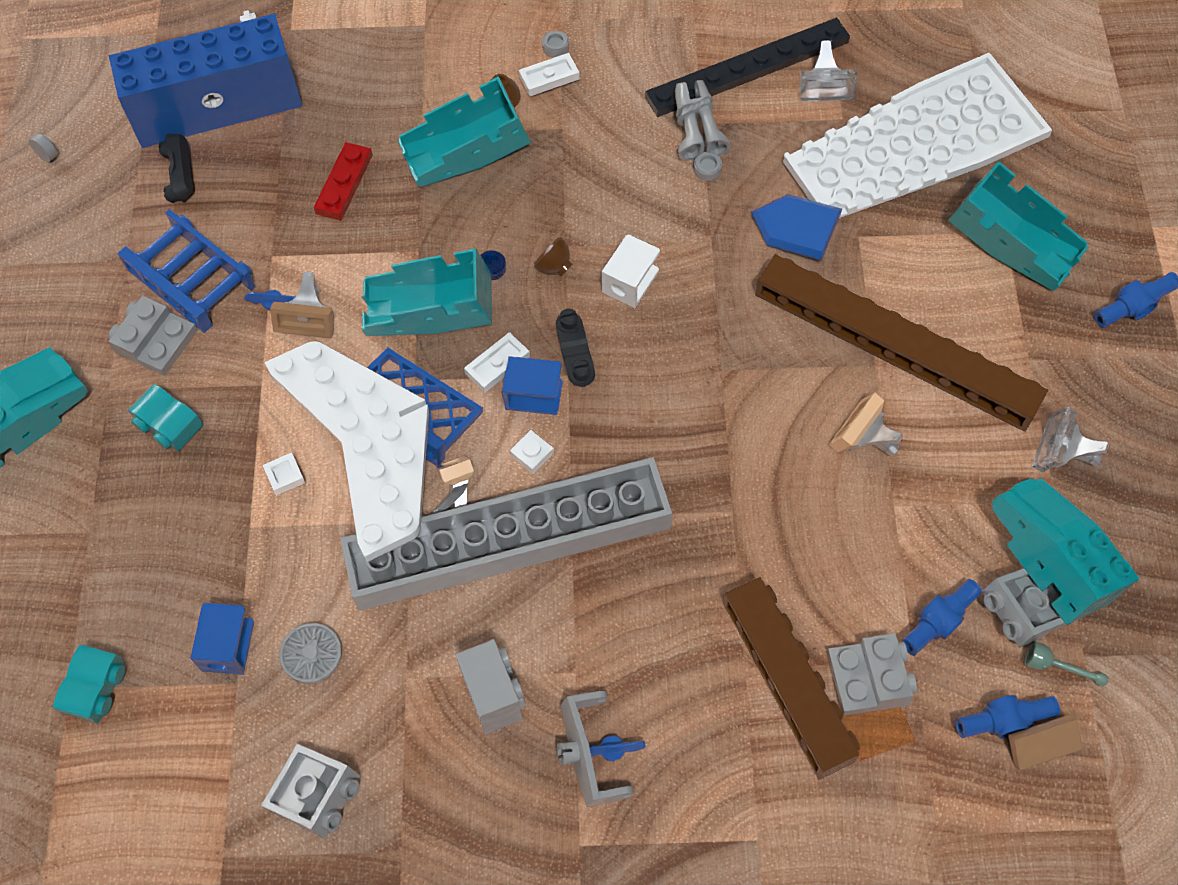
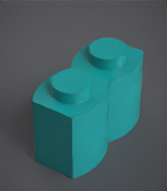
M153 384L128 409L133 417L131 423L144 434L147 431L154 434L152 438L166 450L171 447L179 451L203 426L195 412L156 384Z
M80 644L72 656L67 675L56 693L53 708L61 714L98 724L102 717L109 713L112 705L111 692L116 685L121 683L124 677V660L117 654Z

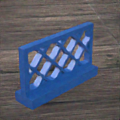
M388 347L367 367L386 379L400 378L401 386L414 394L424 393L425 402L429 408L426 460L436 466L443 462L445 452L483 413V407ZM388 360H391L399 365V370L382 372L381 367ZM417 377L422 380L423 386L405 387L404 378ZM441 392L446 395L447 401L429 402L428 393ZM465 407L471 411L467 417L453 418L452 408ZM448 409L449 418L432 420L430 410ZM451 426V434L445 440L433 432V428Z

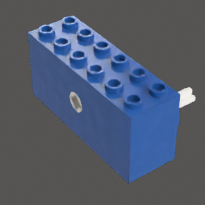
M249 10L243 12V16H240L241 22L108 55L118 99L142 148L159 144L165 140L167 134H182L184 137L303 106L275 13L256 18L255 13L250 14Z

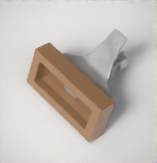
M303 272L299 292L293 300L284 303L273 301L270 308L273 332L332 338L334 333L332 308H327L318 301L317 297L320 287L314 283V273Z

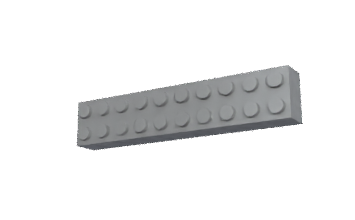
M654 457L424 516L421 518L420 533L415 539L369 562L366 561L360 550L357 534L340 538L352 597L358 610L362 611L671 529L672 511Z

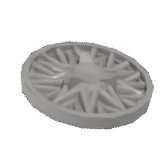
M318 623L303 624L293 629L284 638L280 648V663L284 672L294 681L304 684L319 683L329 678L338 668L342 658V645L336 633L329 627Z

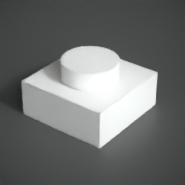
M532 430L510 450V456L532 474L554 454V448Z
M292 452L263 465L276 496L305 483Z

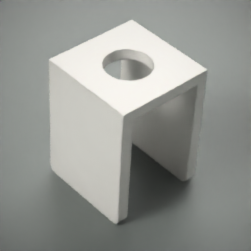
M626 235L602 270V293L636 308L659 272V268L652 264L660 254V249L631 235Z

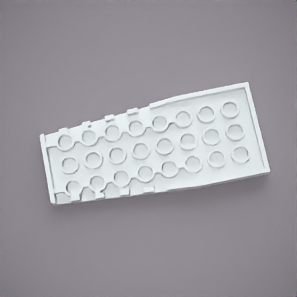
M987 53L917 83L893 96L889 103L883 106L878 104L870 108L869 113L861 118L855 116L848 120L846 126L838 130L832 128L826 131L825 136L815 142L807 141L802 144V149L793 154L785 153L783 163L809 200L842 208L839 217L841 218L979 169L1048 138L1052 129L993 56Z

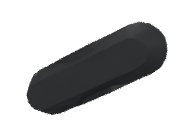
M167 134L165 140L160 142L158 146L159 152L163 157L167 159L170 157L168 168L170 185L164 187V197L171 203L178 200L184 202L193 191L188 143L182 134Z
M570 308L564 309L556 320V329L564 363L570 381L576 386L585 387L594 381L595 369L583 322L575 310Z

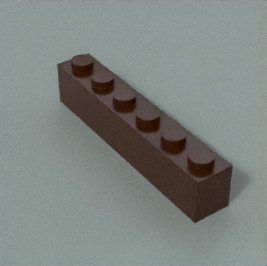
M761 577L726 592L723 605L815 775L820 780L855 763L860 755L858 752L860 746L853 732H847L842 724L843 716L837 703L834 700L830 702L824 691L826 685L818 671L813 672L807 661L809 660V654L802 642L797 643L792 634L793 626L789 617L785 613L781 614L776 606L777 598L770 585L765 586Z

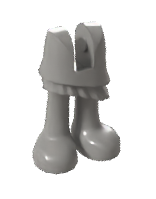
M703 80L695 81V99H690L686 82L676 84L677 122L680 126H685L686 137L678 147L679 158L685 161L693 160L699 154H702L704 147L706 152H712L718 156L727 153L731 148L729 139L719 131L712 115V110L714 109L712 105L713 97L709 94ZM701 118L704 128L705 145L697 124V119Z

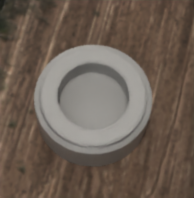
M551 31L545 34L542 39L544 53L552 58L566 54L569 50L568 36L561 31Z
M36 134L29 140L31 148L42 160L50 162L57 156L55 146L44 135Z
M703 152L695 158L694 173L698 178L710 181L718 178L721 174L722 160L717 154Z

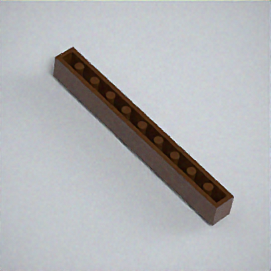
M775 254L758 278L755 296L1026 432L1049 391L1038 382L1026 379L1014 373L1010 368L998 365L984 358L978 352L969 351L957 345L952 339L943 338L929 331L927 327L915 324L903 318L899 313L889 311L875 304L871 299L861 297L849 291L843 285L835 284L822 278L817 272L808 271L796 265L788 258H782Z

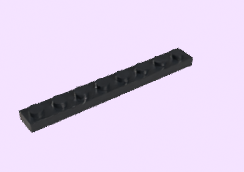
M836 17L646 90L645 99L658 118L677 110L675 89L678 83L686 82L690 99H695V81L703 80L709 94L714 96L820 55L822 41H831V50L848 44L850 35Z

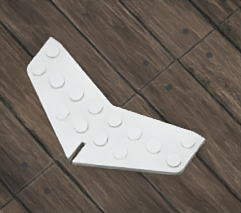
M316 341L306 343L266 361L265 365L273 381L282 389L287 390L342 443L357 541L366 561L369 562L415 539L421 530L429 408L428 404L426 405L425 399Z

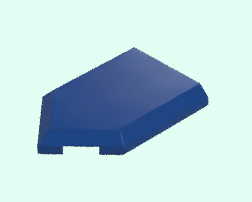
M787 194L751 211V214L767 246L822 261L841 215L842 208Z

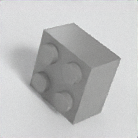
M493 639L455 654L485 735L523 720L521 708L526 707L523 699L524 696L517 678L510 680L514 675L505 648L498 649Z

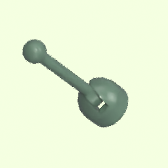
M1033 641L1027 651L1025 666L1032 669L1045 670L1053 665L1094 680L1101 687L1108 683V677L1104 673L1094 674L1054 659L1053 652L1045 644Z

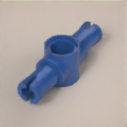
M1170 272L1153 282L1147 281L1142 284L1140 280H1135L1119 291L1115 302L1095 312L1094 319L1099 327L1105 328L1122 318L1133 316L1135 320H1139L1147 316L1158 306L1161 297L1178 289V275Z
M968 579L952 594H947L944 597L938 595L920 613L919 624L901 641L905 643L907 653L915 656L932 639L947 638L965 619L963 617L965 609L981 595L982 589L978 583Z
M1011 695L988 703L987 708H984L983 712L957 718L955 725L961 738L989 732L991 735L998 734L1000 739L1009 738L1010 734L1028 729V726H1032L1034 721L1058 716L1060 714V706L1055 696L1026 701L1024 699L1018 700L1016 695Z

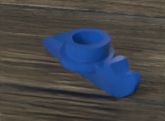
M268 290L265 293H247L244 299L254 304L262 303L263 307L270 311L273 301L289 302L296 296L281 295L277 290Z
M609 736L602 740L600 745L590 746L589 748L591 757L602 755L604 759L614 762L622 758L625 752H635L644 749L646 745L644 740L623 742L617 736Z

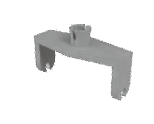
M606 691L567 696L560 705L568 742L557 744V756L563 755L558 761L562 766L573 763L586 807L624 800L634 794L632 786L598 791L589 743L578 709L606 702V699H608Z

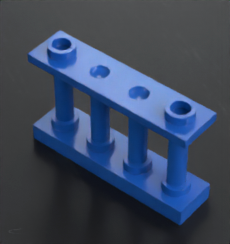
M169 209L165 213L172 226L142 253L138 251L135 254L125 246L117 254L127 271L205 333L213 326L208 317L209 309L239 282L252 291L255 288L251 278L253 273L244 262L240 261L237 263L194 229L188 218L182 214L178 216ZM180 235L190 242L161 269L159 267L154 269L150 266V261ZM199 251L210 258L182 284L177 283L173 285L170 282L169 277ZM219 266L230 274L202 300L197 299L194 302L189 298V293Z

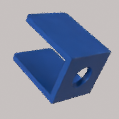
M508 356L502 390L505 410L557 415L563 380L560 379L561 362Z
M213 603L202 604L190 657L202 672L244 675L254 621L251 618H244L245 608L243 606Z

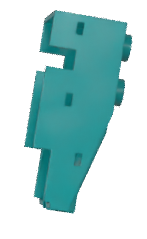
M499 77L479 86L484 95L483 97L472 101L467 92L424 114L426 122L399 135L400 138L397 140L403 151L402 155L408 162V169L419 187L480 169L531 143Z
M998 161L977 183L948 221L994 258L1054 291L1070 275L1069 271L1072 267L1080 262V258L1089 247L1087 245L1088 242L1063 223L1068 217L1031 186L1026 184L1020 191L1012 187L1009 183L1016 174Z
M476 248L454 252L458 262L447 264L441 255L391 264V268L394 271L365 276L363 280V296L361 298L367 304V314L365 312L361 313L362 331L366 336L438 334L492 324L491 272Z
M51 347L0 371V454L8 448H11L16 455L20 454L62 423L58 416L86 397L87 388L78 379V376L61 355L58 356ZM0 459V467H2L5 463Z
M1030 478L1017 483L1009 491L998 495L992 501L994 506L992 510L1013 536V539L1006 545L1039 589L1043 592L1054 583L1062 595L1051 605L1066 625L1108 606L1140 579L1099 525L1042 478L1037 480Z

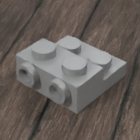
M142 295L138 302L132 301L128 305L126 310L127 317L122 324H115L109 332L110 340L108 342L116 354L165 376L198 329L194 323L170 313L167 306Z
M1025 569L996 578L982 591L985 595L984 602L986 607L990 611L996 612L1003 623L1005 636L1010 640H1014L1019 648L1042 639L1049 632L1067 626L1051 605L1062 595L1054 583L1042 592Z
M896 633L863 638L861 644L829 648L827 651L843 716L909 706L913 693L917 692L915 676L913 673H907L904 662L908 661L906 645L904 642H898Z
M297 744L261 806L295 823L300 828L326 839L329 832H334L339 827L342 819L340 812L346 801L352 800L357 795L360 775L348 765Z

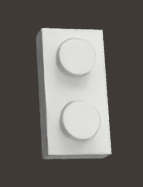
M569 53L519 70V78L529 97L580 79L579 71Z
M509 332L468 364L464 371L486 393L505 377L508 356L529 358L530 352Z

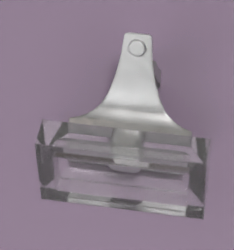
M822 41L820 55L816 59L817 64L815 68L811 71H800L799 100L855 99L856 69H839L833 59L831 41Z
M1067 406L1049 415L1032 467L1040 472H1045L1053 467L1063 466L1074 458L1092 466H1097L1102 460L1101 454L1107 453L1109 445L1108 442L1095 441L1082 436L1079 431V425L1076 424L1078 412Z

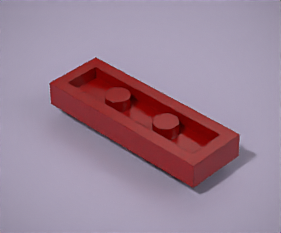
M348 142L344 143L313 207L315 214L342 221L373 156L371 148Z

